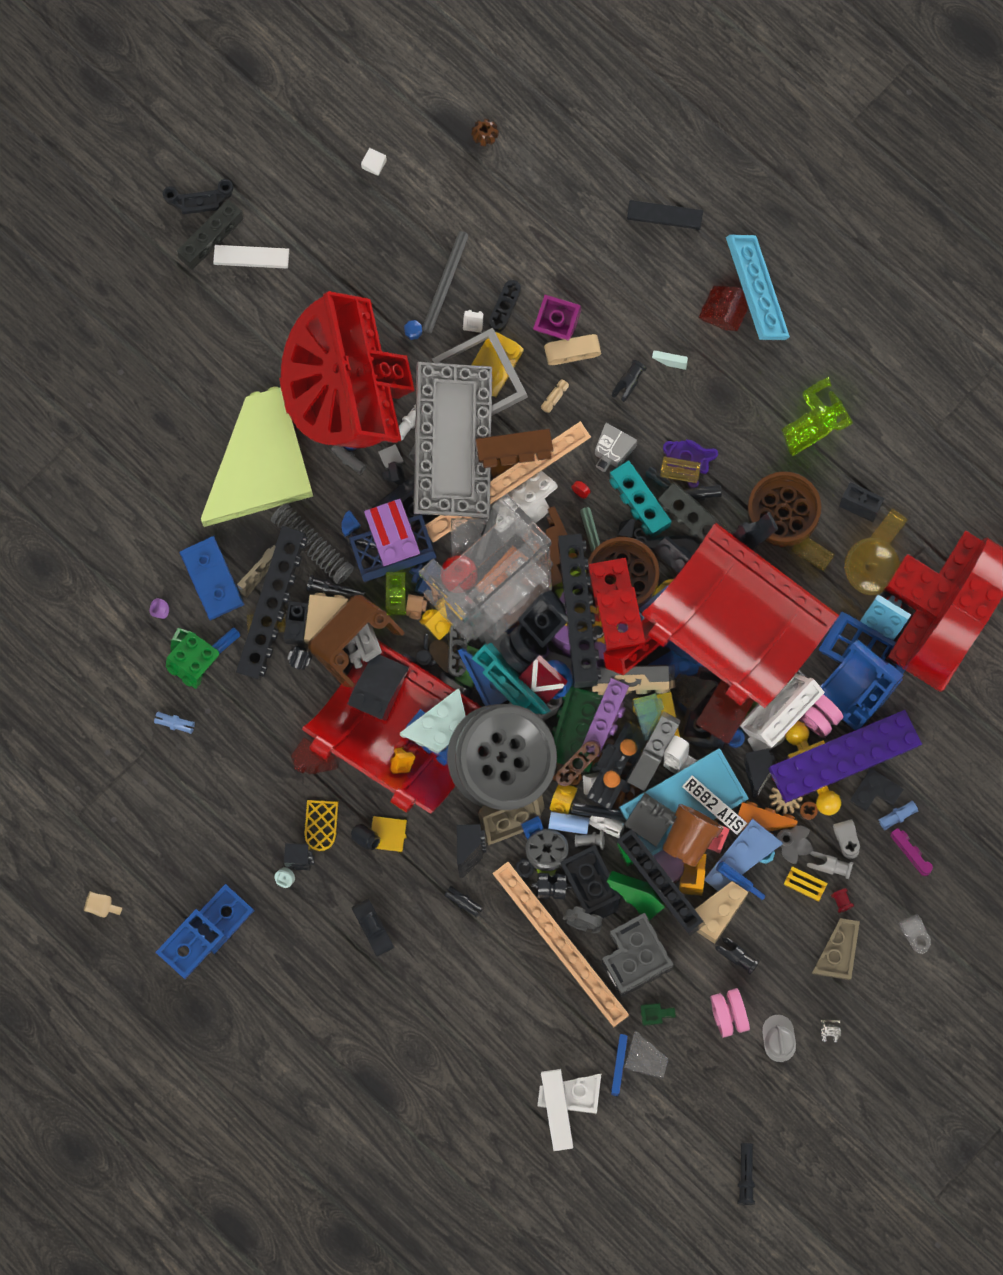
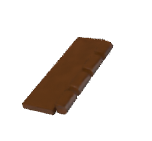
M550 429L475 439L479 462L483 461L484 468L497 467V459H499L500 466L516 464L517 456L519 463L535 461L534 454H536L538 461L551 459V452L554 451Z

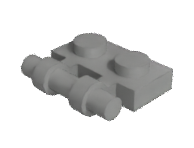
M369 623L345 646L349 650L350 661L356 669L362 667L361 659L368 662L382 653L373 627Z

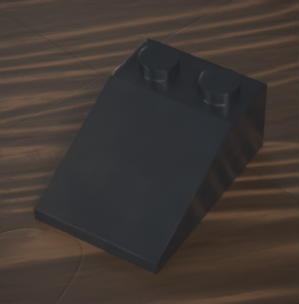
M380 654L368 662L353 689L347 705L387 721L409 667Z

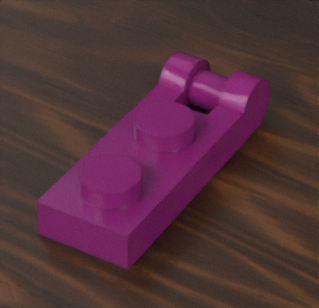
M898 828L895 829L890 837L922 876H928L933 869L932 864L922 859L921 851L916 846L910 844L908 841L910 838L905 831H900Z

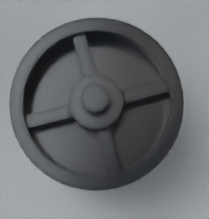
M538 873L537 882L532 883V887L537 889V898L548 899L552 896L553 899L565 900L567 889H571V885L566 883V874L550 876L549 873Z

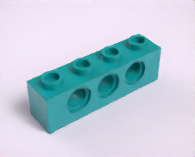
M630 461L610 472L609 482L611 486L619 490L621 500L625 505L628 504L630 506L632 516L635 520H640L642 523L641 528L646 535L649 534L651 537H655L671 527L672 521ZM626 482H631L634 486L628 489L623 485ZM641 497L644 499V502L637 504L634 499ZM651 512L655 517L647 519L644 515Z

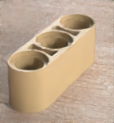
M595 334L570 338L569 341L550 342L544 346L548 365L574 362L601 355L598 336Z

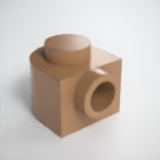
M408 595L406 616L412 619H421L422 612H426L427 600H424V596Z

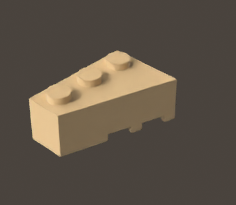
M731 881L697 907L695 911L706 924L697 932L715 944L747 897L748 891Z

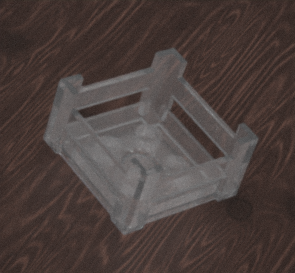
M507 493L492 506L502 519L448 568L444 570L432 559L419 571L420 577L431 587V590L427 589L424 592V597L467 643L471 639L475 641L485 631L494 640L498 639L518 621L517 619L541 593L552 590L551 568L553 567V562L550 560L549 548L552 542Z

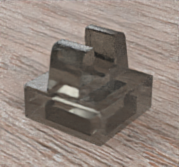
M820 1020V1034L823 1042H826L828 1035L833 1036L834 1042L838 1041L839 1036H841L840 1021Z

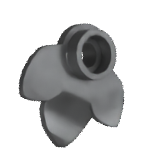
M795 826L791 830L783 829L777 834V838L783 842L780 846L782 847V855L788 862L796 864L798 855H808L813 851L811 843L806 839L810 832L808 828ZM788 836L790 841L784 842L782 838Z

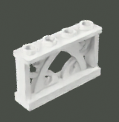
M796 673L766 708L758 704L744 718L740 726L749 737L758 739L772 748L825 692L814 679H808Z

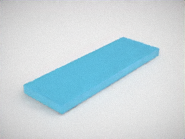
M754 235L727 236L726 240L759 340L788 339L790 336L757 237Z

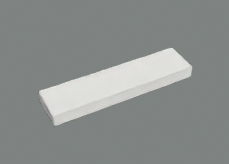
M215 245L213 263L214 265L288 268L289 249Z
M561 1069L541 1072L553 1151L572 1149L573 1141Z

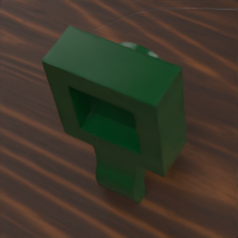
M660 1003L641 1005L643 1026L662 1024V1018L676 1017L675 1008L661 1009Z

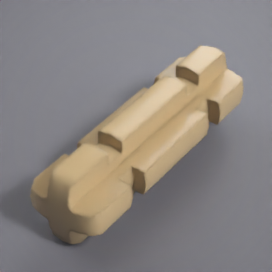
M561 379L558 382L557 387L546 398L547 401H544L541 405V409L544 412L550 413L553 405L555 406L563 395V391L565 392L569 387L565 380Z

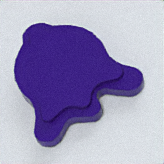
M686 439V441L680 442L667 441L663 445L669 469L677 476L684 478L689 488L698 487L697 473L707 474L709 462L718 457L716 449L703 448L692 440Z

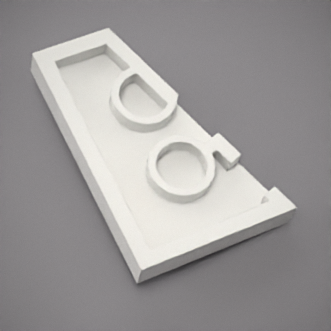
M601 1074L563 1081L567 1110L597 1114ZM540 1086L538 1107L547 1108L543 1086Z

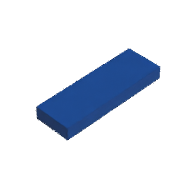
M620 1034L611 1092L613 1096H618L620 1093L628 1037Z

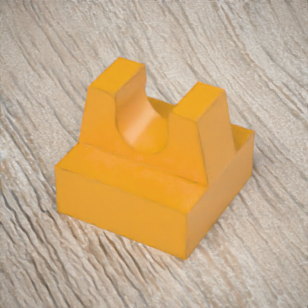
M396 748L394 750L395 757L390 760L392 763L390 770L393 774L410 772L415 759L414 754L406 752L402 748Z

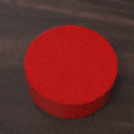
M575 481L571 486L574 493L581 498L586 499L590 494L589 487L581 481Z

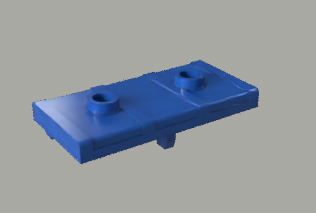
M214 536L179 552L210 621L245 605Z

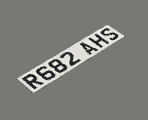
M691 776L682 786L736 835L747 824L694 776Z

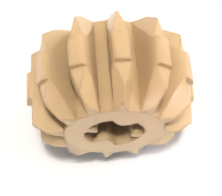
M775 787L772 788L771 791L774 794H771L769 799L774 800L770 804L772 807L778 805L776 812L783 809L784 815L787 813V809H789L790 813L793 814V807L800 808L798 802H802V797L785 803L779 790Z

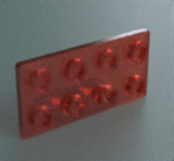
M721 680L698 718L696 725L722 741L730 743L754 700L748 697L745 703L740 706L726 695L730 685Z

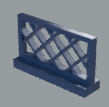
M422 514L408 518V521L411 524L412 521L419 519L421 528L418 534L415 532L413 534L417 535L415 538L416 542L419 537L425 539L428 548L419 550L420 554L386 566H383L381 560L378 559L379 553L376 558L366 553L370 543L375 545V542L372 541L373 536H371L370 540L365 538L372 535L371 531L349 538L363 582L436 558ZM363 538L368 541L364 552L356 548L354 540ZM364 555L374 559L372 566L363 569L361 563Z

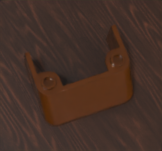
M361 595L352 596L310 639L308 644L310 652L343 686L352 688L355 684L342 672L349 663L348 655L342 649L360 630L369 623L376 629L386 627L393 635H403L405 633L385 611Z

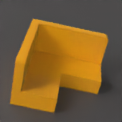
M706 854L702 856L696 867L684 863V871L679 884V890L682 894L702 896Z

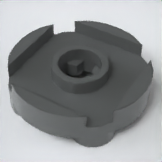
M575 906L573 910L568 909L563 916V920L568 919L566 922L568 925L586 932L588 928L593 929L592 933H599L602 927V917L595 914H587L581 907Z

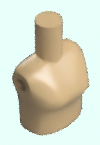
M90 891L85 902L84 911L105 918L109 912L120 915L122 908L111 905L112 899L110 896Z

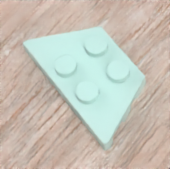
M455 690L400 732L399 735L416 742V744L422 747L425 746L437 754L449 746V741L455 728L466 716L460 690Z

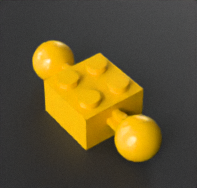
M797 721L785 734L786 740L790 744L796 745L799 750L789 754L787 759L825 744L823 740L809 746L807 742L809 729L802 721ZM828 786L818 789L817 809L824 815L836 814L841 807L839 795L829 791Z

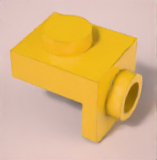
M435 609L427 610L419 621L437 640H441L451 627V624Z
M558 784L551 801L550 810L568 814L578 788L571 785L561 786Z

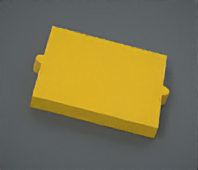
M373 816L371 830L375 831L380 837V843L376 849L403 852L404 839L407 837L405 834L407 820Z

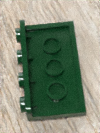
M571 686L568 693L563 697V700H565L563 708L560 707L557 714L559 719L558 725L554 726L552 730L557 751L556 763L565 765L582 747L603 695ZM586 752L584 756L587 757L590 753ZM575 758L573 765L578 769L582 768V759ZM594 760L588 765V767L584 771L589 773L591 772Z

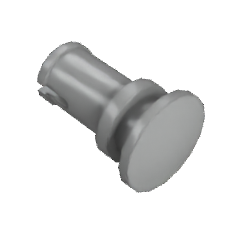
M603 830L600 831V834H596V832L585 835L575 834L576 847L595 845L596 847L600 846L601 850L604 849L605 836Z

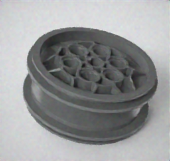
M494 704L480 707L460 721L449 741L447 762L450 776L455 786L469 801L481 807L485 805L499 810H513L531 804L548 788L556 769L557 751L551 731L545 722L534 712L517 705ZM494 733H496L498 736V740L496 743L492 741V735ZM512 738L516 742V745L513 749L510 747L509 744ZM480 746L484 748V754L482 756L478 754V749ZM499 752H500V753H501V758H499V762H498L496 756H499ZM516 757L520 761L517 768L514 766V759ZM485 765L489 770L487 775H484L482 772V768ZM502 771L506 773V779L504 781H502L500 778V773Z

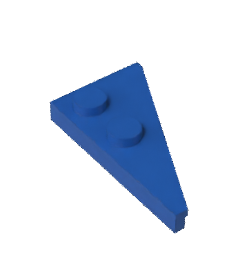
M465 649L458 650L484 705L503 704L508 701L483 674L485 669L472 659L473 655Z

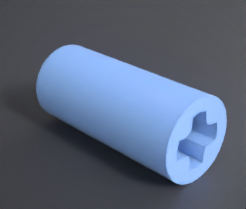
M551 812L549 829L587 834L590 817Z

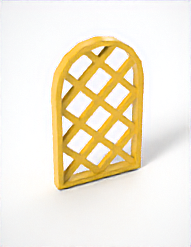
M307 800L304 833L307 844L313 838L318 843L314 847L309 844V847L313 850L325 851L334 844L337 835L338 802ZM312 803L320 804L315 808ZM325 804H334V805H332L330 808H328ZM310 805L313 810L308 814ZM323 805L327 811L321 815L317 809ZM336 806V811L334 815L331 810ZM314 812L320 816L315 821L310 817ZM328 812L333 816L330 821L324 818ZM309 818L312 821V824L307 827ZM321 818L326 823L322 828L317 825ZM335 820V825L333 828L330 825V823ZM313 825L319 829L315 834L309 830ZM327 826L332 830L328 835L323 831ZM307 831H308V833L311 835V837H310L308 840H307ZM320 832L325 836L321 841L315 837ZM334 833L333 840H331L329 837ZM327 839L331 844L324 847L321 843Z

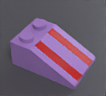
M400 499L364 511L383 566L420 554Z

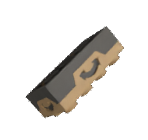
M675 664L636 665L624 676L606 669L605 666H598L597 668L601 669V679L598 680V686L592 687V692L598 691V695H604L611 678L629 685L626 694L632 693V690H636V694H648L651 690H655V693L670 692L671 688H675Z

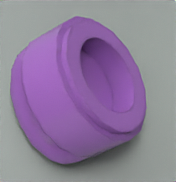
M159 598L154 599L150 605L151 616L162 619L166 618L169 613L167 602Z

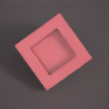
M724 827L718 838H714L708 849L720 854L730 829Z

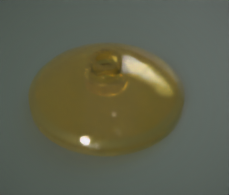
M866 538L860 540L850 548L846 555L845 573L847 579L857 591L866 595H879L884 592L883 589L900 563L899 557L894 548L882 539ZM866 565L870 566L869 571L866 570Z

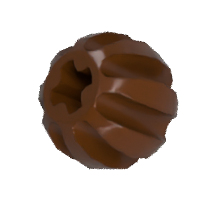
M484 119L483 122L478 120L471 131L476 144L481 143V146L486 147V144H494L495 139L499 135L497 125L494 121L490 123L489 119Z

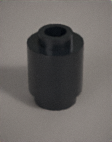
M364 824L356 825L351 831V839L366 850H374L380 843L378 834Z

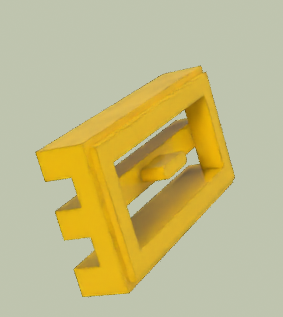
M794 867L791 868L784 882L785 886L818 902L828 884ZM793 873H795V874H797V875H799V876H801V877H803V878H805V879H807V880H809V881H812V882H814V883H816V884H818V885H820V886H822V887L819 888V887L814 886V885H812V884H810V883H808V882H806V881H804V880H802V879H800V878H798V877H796V876H793ZM790 879L818 892V895L790 883Z

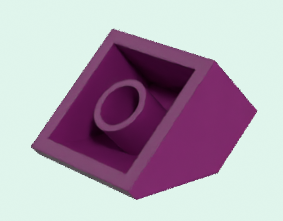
M544 295L533 330L569 341L576 329L581 314V305Z

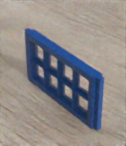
M841 612L818 651L841 664L851 651L849 647L857 641L863 631L873 637L867 646L870 650L876 640L887 645L881 659L888 664L885 658L896 642L852 616ZM847 623L858 629L851 641L841 635ZM838 638L849 644L842 656L832 651ZM896 664L895 666H893L901 674L905 672V669H903L899 665Z

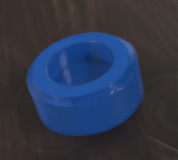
M732 728L728 730L725 741L731 748H738L743 745L745 735L741 729Z

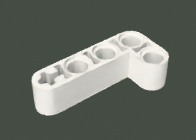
M675 735L664 752V767L675 774L698 760L688 755L689 743Z

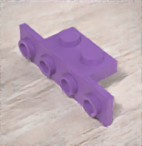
M614 678L610 679L583 745L590 740H594L600 744L602 751L606 739L611 735H615L618 728L616 722L618 718H622L626 709L623 707L625 704L623 699L629 685ZM587 746L589 748L587 752L596 753L594 751L595 746Z

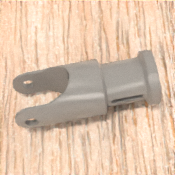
M814 851L810 853L814 857L823 859L825 864L807 863L809 868L832 875L834 873L849 879L853 862L846 863L839 861L836 857Z

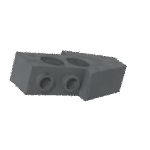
M663 711L628 778V783L645 791L661 762L667 746L679 727L680 719Z

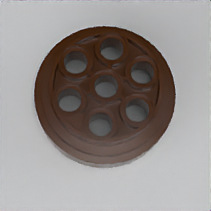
M793 472L770 474L761 479L750 494L747 510L749 523L757 522L761 516L770 512L777 527L782 529L784 533L782 535L773 533L765 542L784 547L799 544L810 537L818 525L821 514L819 493L808 479ZM790 493L793 498L787 500L783 497V494ZM772 498L775 502L767 504L765 499ZM804 506L807 511L801 513L797 510V507ZM786 511L788 516L781 517L778 512ZM800 524L802 529L794 530L792 525Z
M616 537L604 541L592 552L588 564L615 560L620 557L626 558L631 586L642 585L644 587V590L641 592L635 591L638 608H641L649 602L658 587L659 565L654 553L647 545L634 538ZM640 566L644 569V571L642 573H636L634 571V568ZM586 570V576H590L589 570ZM608 576L605 578V582L612 585L616 582V579L613 576ZM591 585V588H588V589H589L590 594H592V597L594 598V596H593V590H592V585Z

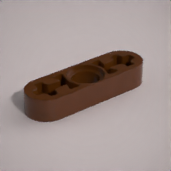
M594 740L586 742L557 772V783L561 786L570 785L600 754V744ZM587 746H595V754L592 752L587 757L584 756L589 750ZM575 758L582 759V768L578 769L573 765ZM571 769L573 772L568 776L569 781H563L561 773L565 774Z

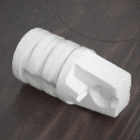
M591 816L589 824L617 838L621 837L625 828L624 824L626 823L621 820Z

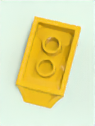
M495 332L514 368L524 349L515 341ZM487 339L472 365L492 367V396L496 398L509 376L490 339Z

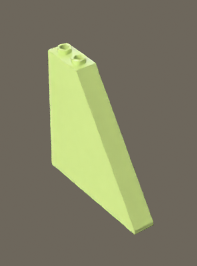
M271 387L268 391L262 393L253 392L245 398L201 517L204 527L313 497L292 419L286 413L281 387Z

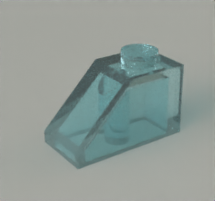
M656 693L633 700V706L644 741L648 740L661 717V710L664 709L662 700L657 698Z

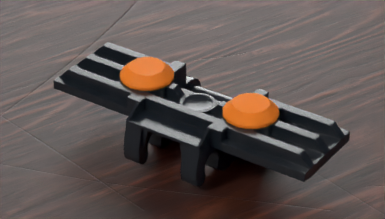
M629 720L626 721L615 744H607L603 747L601 751L603 754L599 762H596L592 768L593 771L599 770L600 772L586 796L588 799L610 811L620 791L629 793L631 784L627 782L651 734L650 732ZM629 762L632 764V767L625 780L620 778V774L626 763Z

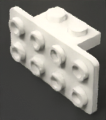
M540 471L494 502L493 504L501 506L494 529L499 533H503L513 524H515L518 531L521 529L525 532L548 513L547 509L550 507L545 498L557 489L556 482L543 471Z

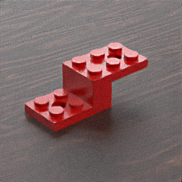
M626 558L588 564L598 621H601L606 650L644 645L645 638L635 588L631 586ZM613 576L616 582L612 585L607 584L605 578ZM625 624L628 630L623 633L619 632L617 626Z

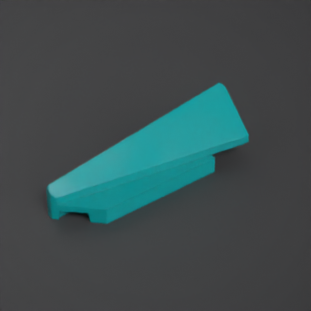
M492 643L483 645L472 657L476 663L485 669L483 674L513 705L524 707L535 714H547L551 711L541 698L518 678L520 676L519 673L506 662L502 654Z

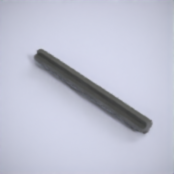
M459 231L422 327L425 333L431 334L468 239L466 232Z

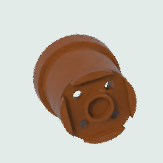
M679 804L675 812L676 818L662 849L674 858H679L682 862L696 867L714 838H718L724 827L703 813L686 805Z

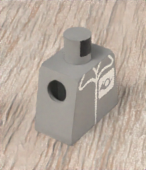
M606 423L595 449V456L600 458L596 467L603 472H606L610 464L618 468L636 448L637 439Z

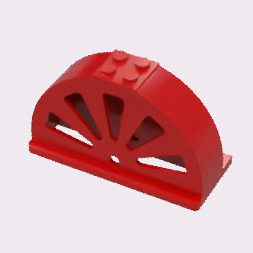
M328 291L323 294V297L307 307L294 324L288 336L282 356L281 378H279L286 413L290 415L294 424L304 435L322 444L349 448H366L382 441L396 443L401 440L392 398L399 399L415 391L407 356L382 352L370 299Z
M965 530L939 573L907 554L901 560L883 590L916 611L893 646L887 659L937 691L942 692L1003 597V547L987 537L980 540Z

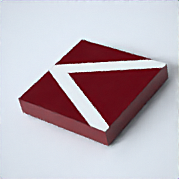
M540 655L518 677L546 704L568 682Z

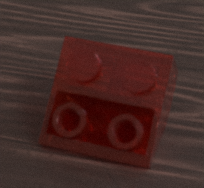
M713 286L698 318L723 330L738 331L749 308L744 291L740 287Z

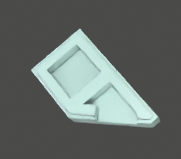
M653 351V359L666 366L686 370L687 357Z

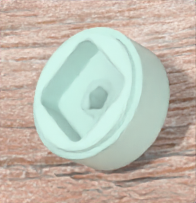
M283 867L275 873V881L280 887L288 888L294 883L295 875L289 868Z

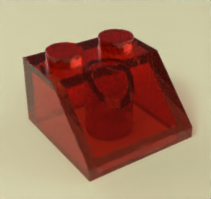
M306 738L302 739L291 755L294 768L302 774L306 772L311 775L338 768L337 760L332 755L325 760L311 751L309 748L312 742Z

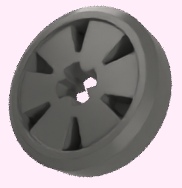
M538 830L527 840L526 857L534 868L538 870H556L561 867L560 862L568 857L567 840L556 830ZM544 847L547 849L550 847V853L547 851L544 853Z

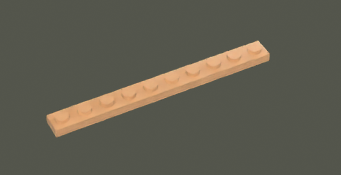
M581 421L552 440L554 451L551 452V459L538 461L536 454H534L535 461L517 463L490 481V505L590 439L591 436ZM440 515L425 526L429 538L434 543L472 517Z
M507 862L496 870L493 876L612 1027H616L629 1016L627 1011L510 863Z

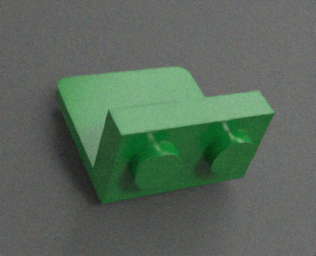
M189 632L168 655L166 668L170 674L181 678L184 684L197 689L201 684L202 675L219 657V651L193 632Z

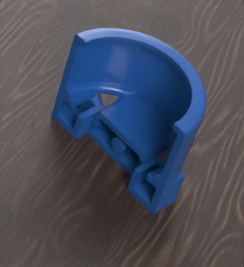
M860 640L855 641L849 647L851 650L849 654L820 686L825 692L823 695L838 707L844 716L843 720L854 730L862 728L871 716L898 687L904 676L890 663L886 664Z

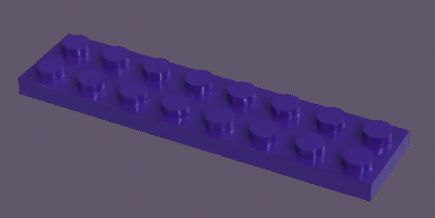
M903 710L772 765L768 769L784 802L788 803L920 747L922 743L906 711Z

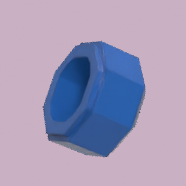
M416 320L408 321L404 326L405 336L410 340L418 339L422 335V325Z

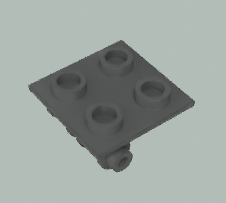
M644 793L624 825L630 830L633 829L636 834L657 847L669 826L674 823L676 815L660 802Z

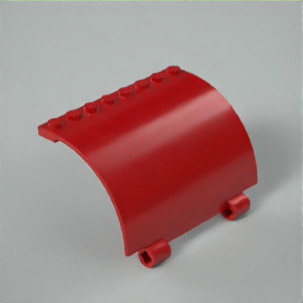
M717 523L712 526L699 548L671 584L641 613L642 616L654 624L648 633L649 637L663 647L669 641H672L730 685L726 695L740 706L750 697L763 708H766L785 688L839 617L837 613Z
M378 640L382 651L380 655L409 667L387 721L347 705L356 683L368 662L361 659L362 667L356 669L353 666L347 675L355 684L353 688L341 684L323 709L308 724L303 726L302 730L315 738L309 748L311 751L325 760L333 753L394 793L390 802L401 810L408 813L415 803L431 814L456 787L450 776L448 765H442L436 760L437 756L434 753H428L422 747H420L415 755L410 772L393 774L390 770L392 764L390 760L395 757L394 747L402 738L399 735L400 732L405 729L418 711L421 709L427 713L453 693L455 689ZM461 694L466 716L481 707ZM482 746L479 747V749H478V754H479L480 750L482 749Z

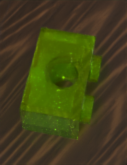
M386 572V613L388 615H406L405 572Z

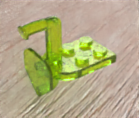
M829 376L812 385L802 394L804 400L812 408V411L781 429L788 451L792 456L824 438L833 429L842 430L853 424L843 404L833 391L828 393L832 403L830 407L825 406L815 393L828 386L832 387ZM837 416L841 419L840 422H837Z

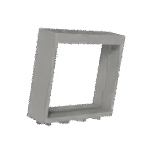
M491 328L438 355L432 360L434 363H442L490 339L517 392L493 404L491 407V416L528 398L495 331Z

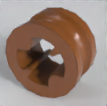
M805 802L800 808V814L806 820L813 819L818 813L817 806L813 802ZM804 807H813L814 810L812 811V813L814 814H805L804 811L806 809Z

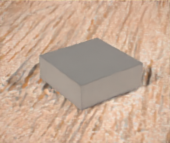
M396 444L378 452L386 470L389 469V463H404Z

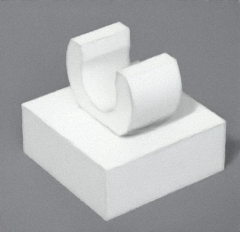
M472 310L465 311L463 330L481 333L484 314L481 311L479 313L472 312Z

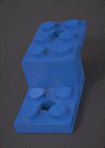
M225 884L200 912L197 909L193 911L156 951V954L181 977L186 979L210 952L215 954L254 910ZM224 907H230L232 913L230 916L224 917L221 915V910ZM182 946L189 948L187 956L182 957L178 954Z

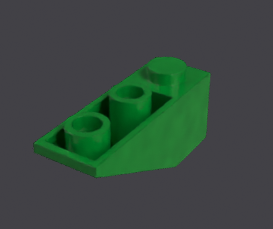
M614 871L610 872L607 879L609 886L621 894L627 903L633 905L640 915L645 913L648 920H651L665 907L664 902L649 883Z

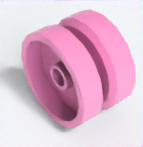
M822 695L799 720L805 723L812 732L822 738H826L832 731L831 725H837L844 716L831 700Z
M737 988L727 992L728 1004H726L725 998L721 993L710 996L714 1019L722 1038L733 1034L732 1022L739 1033L750 1030L746 1010Z

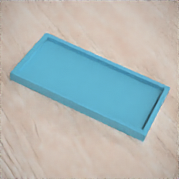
M720 748L644 792L674 813L678 805L683 804L713 820L717 817L682 787L691 776H694L730 809L749 799ZM644 793L619 807L626 821ZM672 825L669 826L657 847L638 834L636 835L650 853L655 855L663 850L662 848Z

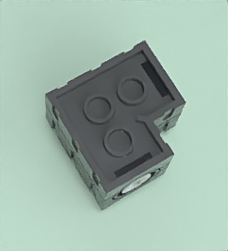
M645 913L610 931V939L614 943L616 951L602 958V965L620 998L673 970V963L668 958L661 941L658 940V936L652 925L649 924Z

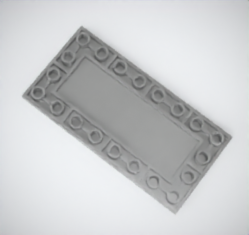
M417 362L414 514L489 518L490 467L484 468L483 461L479 462L475 439L491 437L492 367Z

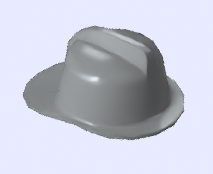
M783 1015L770 1016L765 1020L762 1031L766 1054L776 1062L787 1061L796 1051L792 1022Z

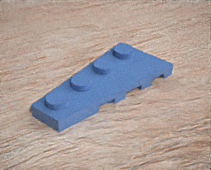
M752 818L704 878V881L717 891H720L731 882L727 877L716 871V867L721 861H724V863L742 875L781 846L783 842Z

